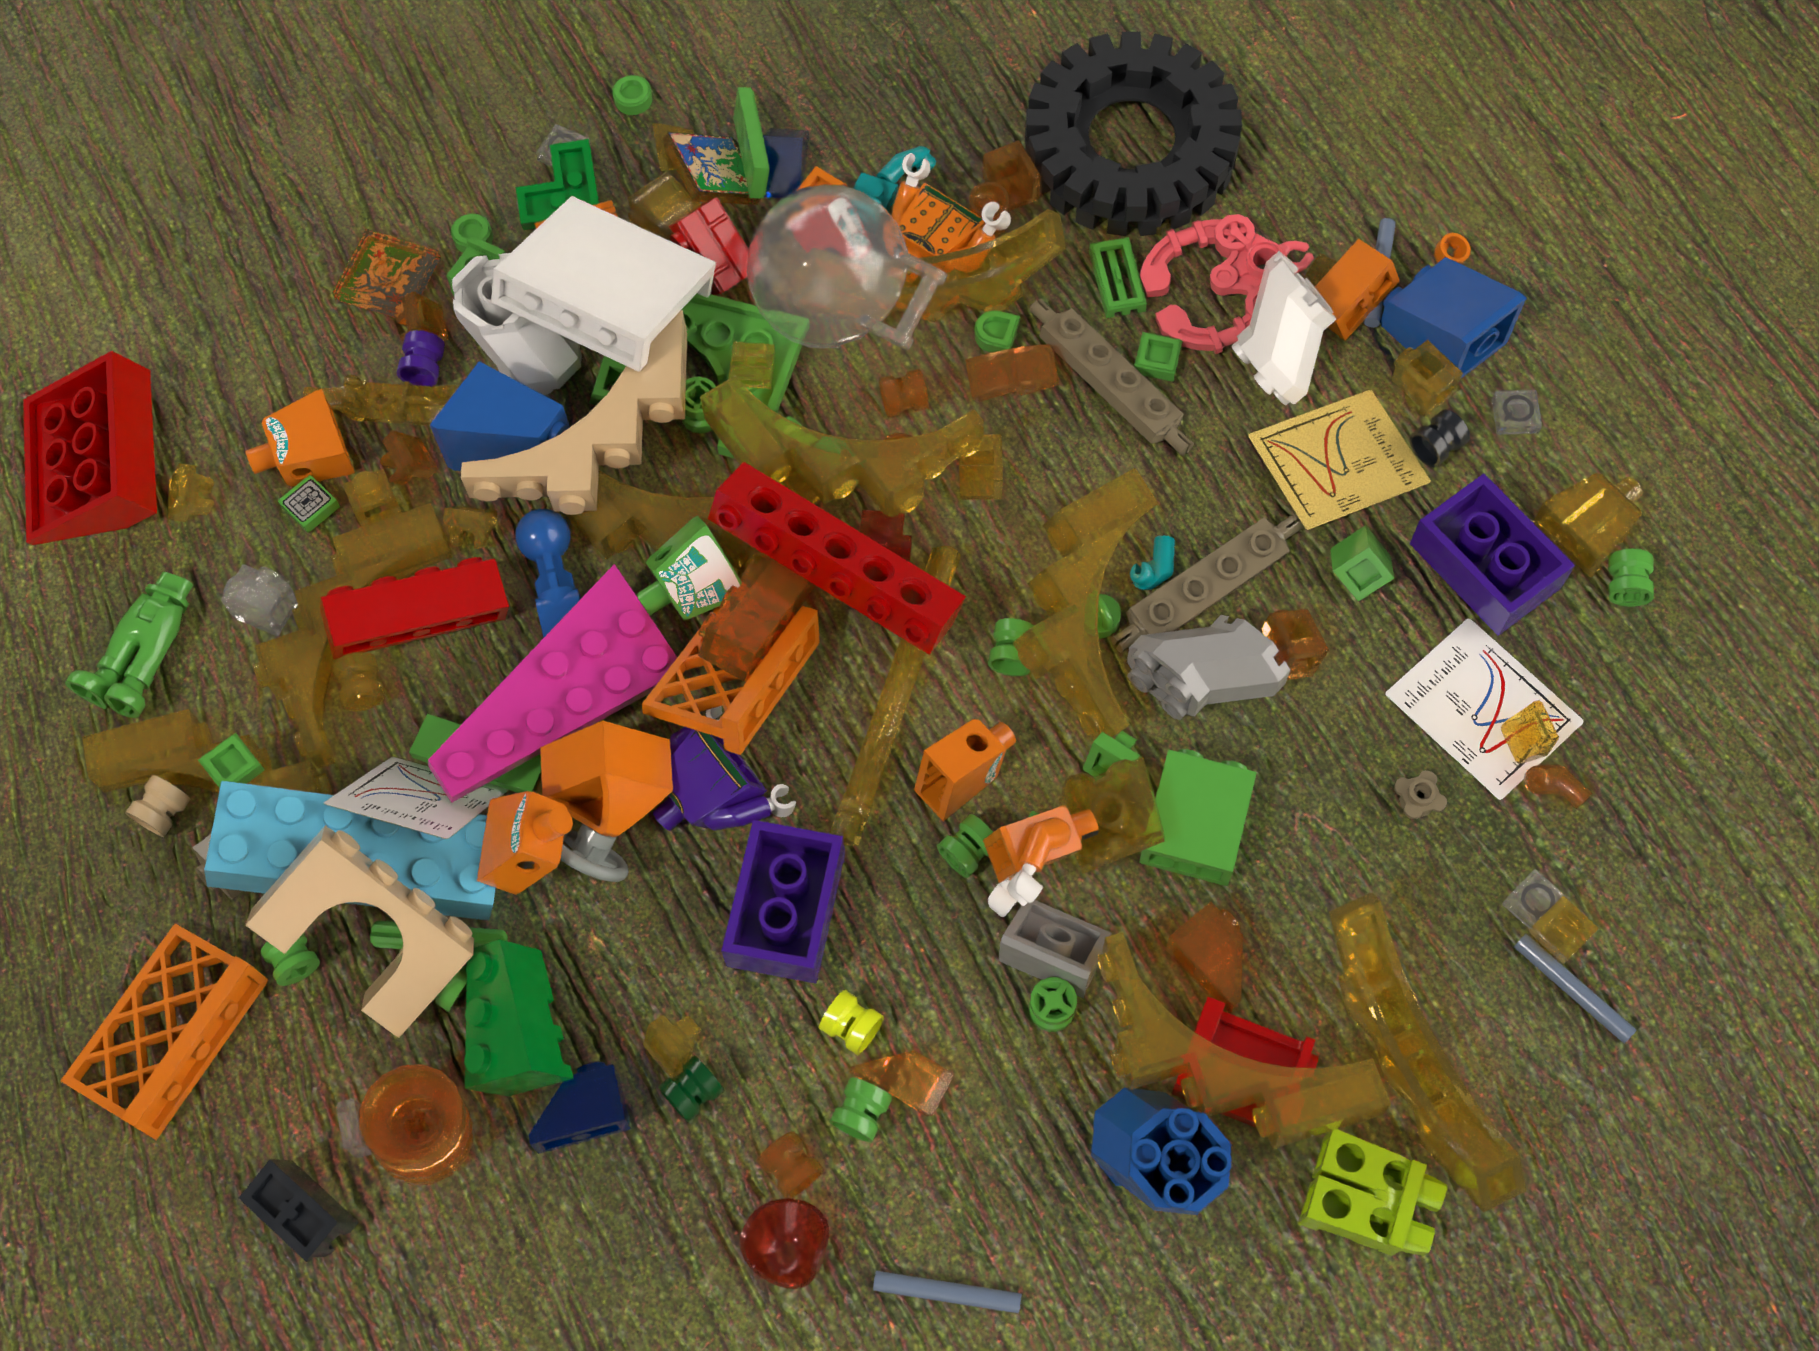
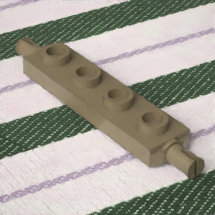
M1042 298L1032 304L1030 312L1044 324L1039 337L1151 444L1166 440L1181 456H1184L1185 453L1187 454L1192 449L1194 443L1178 429L1184 414L1072 308L1065 312L1055 313Z
M1291 514L1290 517L1277 526L1267 521L1265 517L1142 599L1129 608L1127 617L1130 625L1111 637L1112 644L1115 646L1119 643L1116 649L1122 653L1141 635L1177 631L1285 557L1290 552L1285 540L1304 528L1301 521L1295 523L1299 517L1296 514Z

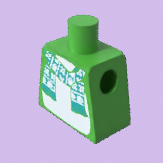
M697 515L647 559L646 564L657 581L635 595L649 616L672 603L682 619L688 620L748 593L708 526Z

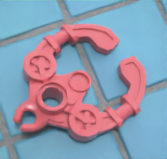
M1239 214L1227 215L1223 219L1197 220L1192 222V227L1177 232L1174 229L1166 231V236L1153 247L1142 265L1140 280L1146 298L1164 296L1169 292L1171 275L1167 264L1174 257L1182 255L1181 247L1198 242L1200 248L1207 247L1208 244H1215V248L1220 255L1228 258L1211 271L1210 287L1212 291L1222 296L1243 294L1247 295L1245 299V315L1242 318L1240 316L1233 318L1234 327L1219 332L1216 331L1214 325L1207 328L1192 326L1186 311L1177 305H1169L1155 314L1162 336L1183 340L1182 347L1214 351L1215 354L1223 352V347L1237 342V335L1250 325L1264 269L1257 266L1266 264L1278 251L1287 258L1288 253L1292 250L1306 252L1309 249L1308 243L1294 240L1278 245L1255 233L1254 224L1249 218ZM1306 253L1300 262H1293L1299 269L1296 273H1300L1310 265L1314 259L1312 253Z

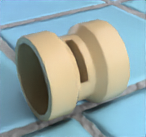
M152 775L144 786L145 794L143 799L133 801L125 813L147 830L164 837L172 827L170 817L174 816L176 812H182L191 799L171 783Z

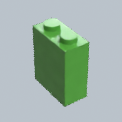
M1168 749L1139 863L1228 886L1234 870L1257 772L1247 770L1245 765L1235 761L1226 760L1220 763L1204 759L1200 753L1193 750L1180 749L1173 751Z

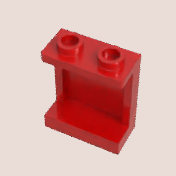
M1207 997L1171 1094L1279 1137L1287 1124L1295 1127L1300 1116L1304 1100L1296 1096L1302 1080L1310 1083L1315 1072L1319 1056L1311 1052L1316 1039L1306 1036L1304 1041L1291 1038L1223 1011L1226 1003Z

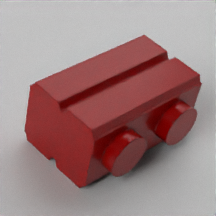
M717 197L704 202L669 225L673 232L670 236L671 242L716 262L711 287L712 295L727 291L760 268Z

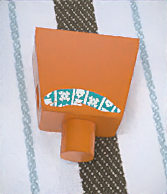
M322 389L316 390L265 417L262 420V426L268 443L245 450L254 474L277 467L287 486H296L308 475H311L317 481L355 473L334 412Z
M972 719L924 750L914 791L942 821H945L995 780L999 774L1006 750L1016 743L1014 733L1003 722H999L988 729L980 720Z
M530 791L491 799L489 801L477 881L517 895L556 869L561 860L564 835L570 832L573 825L572 817L567 811L565 804Z

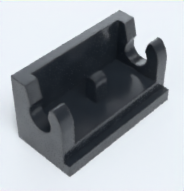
M269 1159L238 1198L306 1262H310L313 1258L326 1257L333 1253L335 1249L330 1245L331 1242L340 1234L346 1235L351 1233L359 1223L293 1160Z

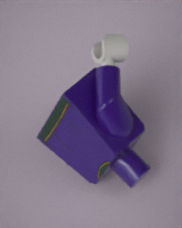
M722 706L706 710V717L715 720L722 714ZM683 727L671 735L670 750L673 791L653 811L656 820L668 831H672L685 818L693 826L710 828L715 831L751 824L753 820L759 821L769 817L771 812L777 817H787L792 814L796 801H791L789 804L784 805L776 800L777 797L786 795L789 787L779 784L773 788L769 798L762 796L767 791L739 754L724 750L723 738Z

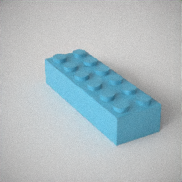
M221 781L204 869L207 887L266 893L326 825L335 833L341 830L349 834L359 844V851L373 862L379 859L387 863L397 873V880L410 890L418 888L425 892L436 905L434 908L443 915L480 920L490 919L495 887L477 881L487 815L478 814L450 838H442L324 804L326 800L334 795ZM348 902V904H356V905H364V906H373V905H370V904H367V903H361V902Z

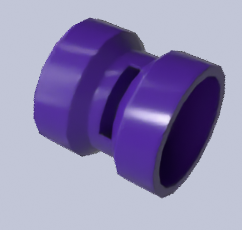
M415 330L406 333L402 345L405 356L399 360L397 376L409 385L417 387L434 386L439 377L440 368L437 362L443 357L444 341L439 336L426 331Z

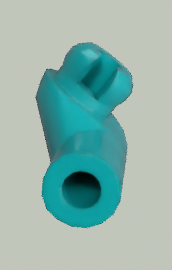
M924 146L905 150L894 155L877 174V178L896 183L905 174L902 163L905 156L909 153L915 155L912 167L915 166L917 171L920 170L924 158L928 160L931 169L936 165V159L929 153L930 149Z

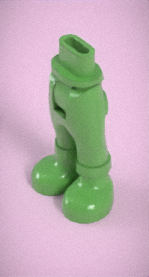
M162 572L155 585L148 584L145 588L147 594L142 593L119 621L112 634L105 655L102 656L97 664L99 669L95 673L75 670L69 674L65 685L75 694L98 707L106 709L109 705L120 715L138 718L145 708V698L142 696L143 689L150 687L156 671L179 632L182 615L189 605L186 597L193 584L180 576ZM138 650V652H137V654H136V656H135V658H134L132 664L129 665V663L131 662V660H132L134 654H135L136 651Z

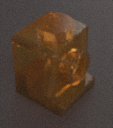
M1308 609L1278 610L1270 613L1260 630L1262 634L1274 642L1279 650L1273 657L1278 666L1284 661L1289 666L1290 673L1287 680L1313 677L1329 651Z

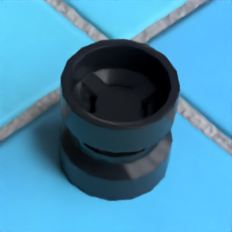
M1444 409L1432 417L1429 426L1423 425L1410 435L1409 441L1417 458L1427 466L1435 468L1448 459L1451 450H1460L1469 442L1470 432L1467 425L1456 413Z

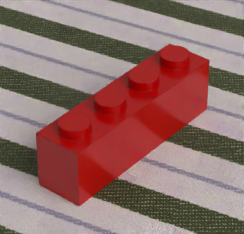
M481 557L462 560L457 564V567L440 570L437 566L423 568L415 572L413 577L397 580L396 576L382 577L374 580L371 586L354 589L352 586L337 587L328 591L327 596L320 598V613L333 659L506 619L509 609L495 558L483 561Z

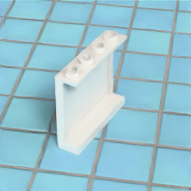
M571 196L494 268L491 302L640 372L648 362L650 343L696 293L706 298L709 297L716 262Z

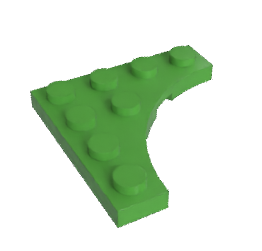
M696 293L681 310H683L687 329V344L702 357L711 369L723 397L724 418L717 445L718 453L759 464L765 448L764 440L773 426L809 329L808 318L711 294L706 298Z

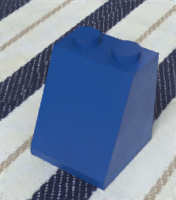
M1445 257L1433 267L1427 265L1416 274L1411 284L1404 289L1397 287L1386 297L1383 302L1385 308L1380 325L1449 389L1507 344L1527 298L1521 292Z
M479 361L431 422L430 427L447 467L454 471H461L462 462L497 459L531 449L560 435L570 428L563 405Z

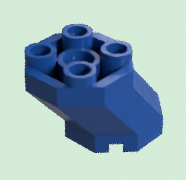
M1123 1088L1095 1111L1091 1146L1092 1158L1116 1186H1123L1153 1210L1197 1215L1229 1187L1231 1143L1205 1113L1194 1112L1165 1092Z

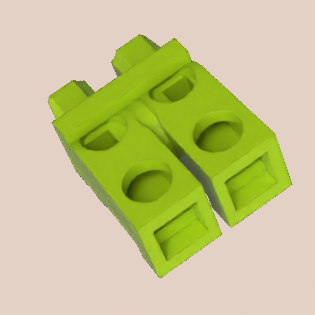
M1332 1128L1323 1138L1312 1175L1314 1180L1309 1185L1298 1225L1316 1231L1321 1229L1351 1239L1358 1244L1378 1249V1251L1390 1256L1400 1251L1424 1256L1431 1249L1435 1228L1412 1220L1415 1206L1418 1205L1434 1212L1439 1211L1444 1202L1448 1185L1431 1175L1425 1174L1427 1165L1415 1160L1410 1161L1397 1153Z

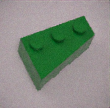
M500 939L475 947L473 956L467 961L465 1089L508 1097L574 1079L571 1065L563 1064L558 1043L564 1038L561 1026L553 1024L549 1004L554 1001L542 951Z

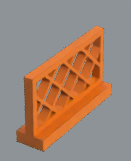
M738 598L716 607L642 703L643 714L723 738L724 750L741 755L820 643L818 610L802 606L796 615ZM730 612L747 617V620L727 625L724 621ZM774 625L785 628L783 632L765 636L762 631L763 628ZM754 631L757 639L735 644L732 636ZM725 639L726 647L705 651L704 646L706 643ZM761 650L766 655L763 659L745 663L742 655ZM734 658L737 666L715 671L712 663ZM701 666L705 667L707 674L684 679L683 673L686 670ZM744 678L745 684L740 688L724 691L721 685L724 682ZM713 686L717 693L694 700L690 691ZM683 694L686 700L684 703L672 706L661 703L664 698ZM723 706L725 710L719 720L700 714L701 711Z
M174 924L60 1081L157 1141L269 980L246 961L226 953L181 926ZM182 940L191 945L192 960L171 967L170 956ZM202 951L208 955L202 957ZM221 962L228 966L217 983L205 986L203 968ZM193 972L195 990L174 996L173 978ZM162 981L164 1000L143 1006L142 995L148 986ZM196 1001L197 1011L190 1021L177 1026L175 1007ZM165 1011L166 1030L146 1036L144 1017ZM134 1021L135 1040L115 1046L114 1033L119 1026ZM168 1041V1052L160 1063L148 1066L147 1047ZM136 1051L138 1070L117 1076L116 1057ZM105 1061L106 1080L88 1086L80 1082L92 1064ZM139 1081V1092L125 1110L119 1106L118 1087ZM107 1091V1098L99 1093Z

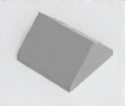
M1034 900L1020 907L1004 932L1000 942L999 961L1041 980L1049 977H1059L1066 980L1074 988L1076 995L1084 998L1112 933Z

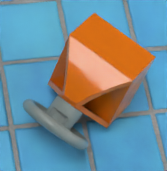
M602 720L540 747L542 796L565 804L571 817L582 823L578 832L570 830V832L564 835L563 842H566L573 851L563 844L561 861L593 878L608 882H619L628 876L629 869L623 858L611 849L617 836L648 814L673 791L670 739Z

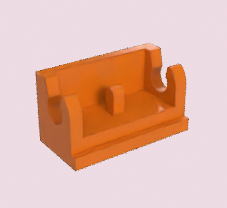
M1360 239L1349 248L1315 286L1332 308V314L1337 319L1327 328L1344 341L1349 338L1369 313L1400 282L1393 261Z

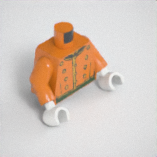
M909 153L905 156L902 163L903 170L908 176L906 181H901L892 208L890 232L894 237V252L899 256L892 265L893 271L899 278L909 282L920 270L935 280H942L949 273H956L977 266L995 240L994 232L996 230H1004L1010 225V214L1003 211L1000 217L993 221V217L999 210L1000 205L992 201L984 206L981 218L930 185L924 183L921 187L917 186L919 180L929 175L931 167L928 160L924 158L920 170L913 173L912 164L915 161V155Z
M1066 805L1000 827L986 837L983 842L999 881V884L988 898L989 907L1001 917H1004L1016 902H1019L1022 906H1025L1027 902H1033L1043 888L1032 877L1034 872H1041L1043 866L1075 854L1082 849V840L1098 835V824L1092 811L1085 809L1070 815Z

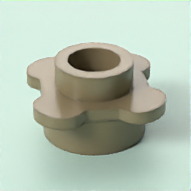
M1425 770L1418 777L1411 779L1401 777L1396 781L1394 790L1400 795V805L1408 818L1419 819L1430 814L1432 811L1441 812L1445 809L1447 799L1444 795L1440 794L1436 785L1438 779L1433 772ZM1421 791L1425 797L1419 798L1416 793Z

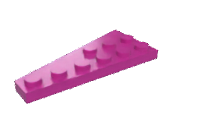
M615 564L428 759V767L451 803L541 754L540 747L591 726L650 694L677 659L676 654Z

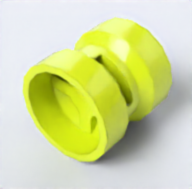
M843 990L825 1012L819 1029L830 1037L838 1036L843 1039L846 1048L858 1056L874 1039L883 1023L884 1016L873 1008H863L858 1004L857 997L847 990Z

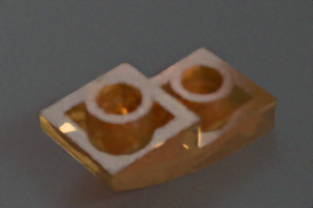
M1050 344L1006 349L965 359L971 396L976 402L1014 391L1023 396L1060 385L1053 347Z

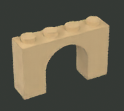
M325 825L253 906L245 926L285 954L321 913L335 905L361 902L376 906L386 912L397 924L402 935L403 946L396 958L364 993L361 1011L399 1038L473 956L474 938L472 937V931L459 918L451 916L448 919L434 908L436 906L434 901L425 892L418 888L410 890L398 881L397 873L387 863L379 859L373 862L359 851V844L349 834L341 830L335 833Z

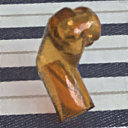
M1562 765L1533 766L1527 770L1524 776L1525 786L1530 792L1534 794H1561L1576 809L1584 804L1593 794Z

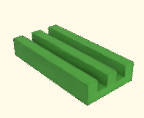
M1129 237L1090 243L1089 255L1106 318L1114 317L1115 312H1121L1122 316L1129 315L1130 310L1137 309L1138 313L1146 312L1147 302ZM1116 249H1121L1134 298L1127 299L1115 254ZM1104 251L1118 301H1113L1101 256V252Z

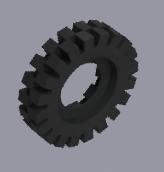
M1121 31L1120 48H1114L1107 33L1089 38L1088 54L1078 43L1064 50L1061 55V65L1052 60L1041 72L1040 84L1034 83L1028 99V109L1026 110L1025 157L1028 169H1033L1032 181L1041 195L1051 191L1050 205L1062 215L1068 213L1073 207H1077L1075 223L1089 229H1094L1100 217L1107 218L1106 234L1126 236L1128 221H1137L1140 236L1160 234L1163 218H1167L1166 221L1172 229H1177L1190 223L1192 209L1202 216L1215 204L1216 194L1223 195L1231 180L1242 129L1241 109H1236L1238 96L1232 83L1223 85L1225 73L1213 60L1200 67L1202 52L1187 43L1175 56L1171 55L1173 38L1156 33L1153 36L1149 49H1144L1141 47V32ZM1123 101L1147 103L1156 107L1168 117L1174 128L1175 142L1169 154L1160 162L1138 165L1136 169L1121 168V164L1098 155L1093 149L1089 139V128L1092 120L1101 110L1114 103Z

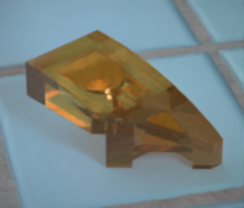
M914 1050L856 1064L849 1070L854 1076L883 1089L926 1117L933 1116L955 1075Z

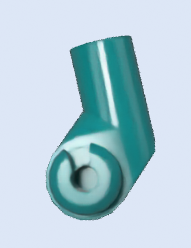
M1162 535L1154 538L1153 560L1142 562L1141 567L1137 563L1132 566L1130 578L1136 588L1152 590L1173 575L1175 539L1173 537Z

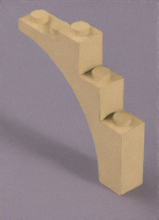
M680 310L650 343L648 362L640 372L626 366L610 392L587 416L563 433L525 451L497 459L462 462L461 480L469 498H476L481 501H494L498 498L519 497L524 500H537L541 497H549L554 512L561 511L565 514L576 515L584 511H597L599 465H607L611 468L641 465L643 420L666 423L674 419H685L687 329L683 310Z

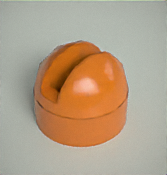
M1448 233L1443 236L1435 247V260L1438 263L1447 257L1463 264L1470 255V244L1462 235ZM1449 246L1455 249L1451 256L1447 253Z

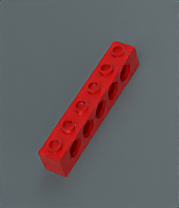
M743 461L716 490L708 520L930 655L954 624L966 598L965 595Z

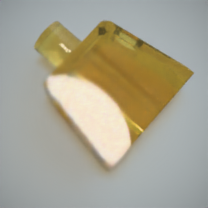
M1595 473L1547 499L1542 504L1533 523L1587 575L1593 578L1608 561L1609 556L1617 550L1640 519L1642 515L1641 509L1634 503L1643 496V490L1640 484L1631 477H1624L1614 485L1603 474Z

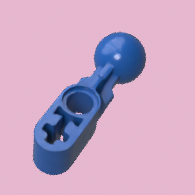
M540 508L528 512L521 518L516 527L515 539L521 553L537 564L539 577L535 581V588L538 598L535 599L543 637H545L579 602L581 596L578 588L575 587L573 575L564 569L561 557L567 551L570 544L571 533L569 525L559 513L550 509Z

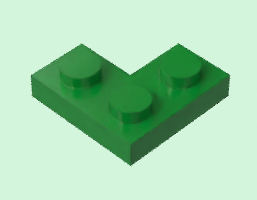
M589 139L550 145L555 181L515 187L520 223L523 230L536 229V222L549 218L571 196L590 205L599 203Z

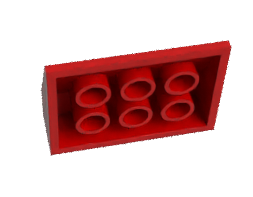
M111 350L23 399L26 543L38 545L126 529L157 513L151 374L149 369Z

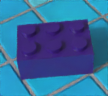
M1484 473L1420 519L1410 541V545L1497 636L1559 591L1575 566Z
M757 820L752 821L721 950L726 967L817 984L845 858L843 836Z

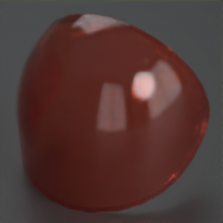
M792 1198L772 1200L761 1205L748 1218L740 1235V1251L749 1267L764 1280L787 1289L804 1288L811 1284L823 1265L829 1240V1225L823 1213L806 1201Z

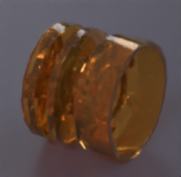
M423 1064L403 1065L383 1074L368 1089L360 1106L359 1128L367 1147L375 1156L380 1166L395 1180L409 1185H431L450 1177L466 1161L473 1145L474 1124L455 1083L441 1070ZM423 1124H427L430 1132H422L420 1138L415 1139L412 1133L420 1132Z

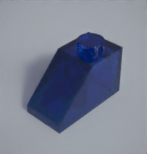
M605 1062L585 1064L577 1069V1074H573L574 1079L562 1082L528 1135L530 1145L538 1154L631 1130L620 1075L613 1064L607 1066Z

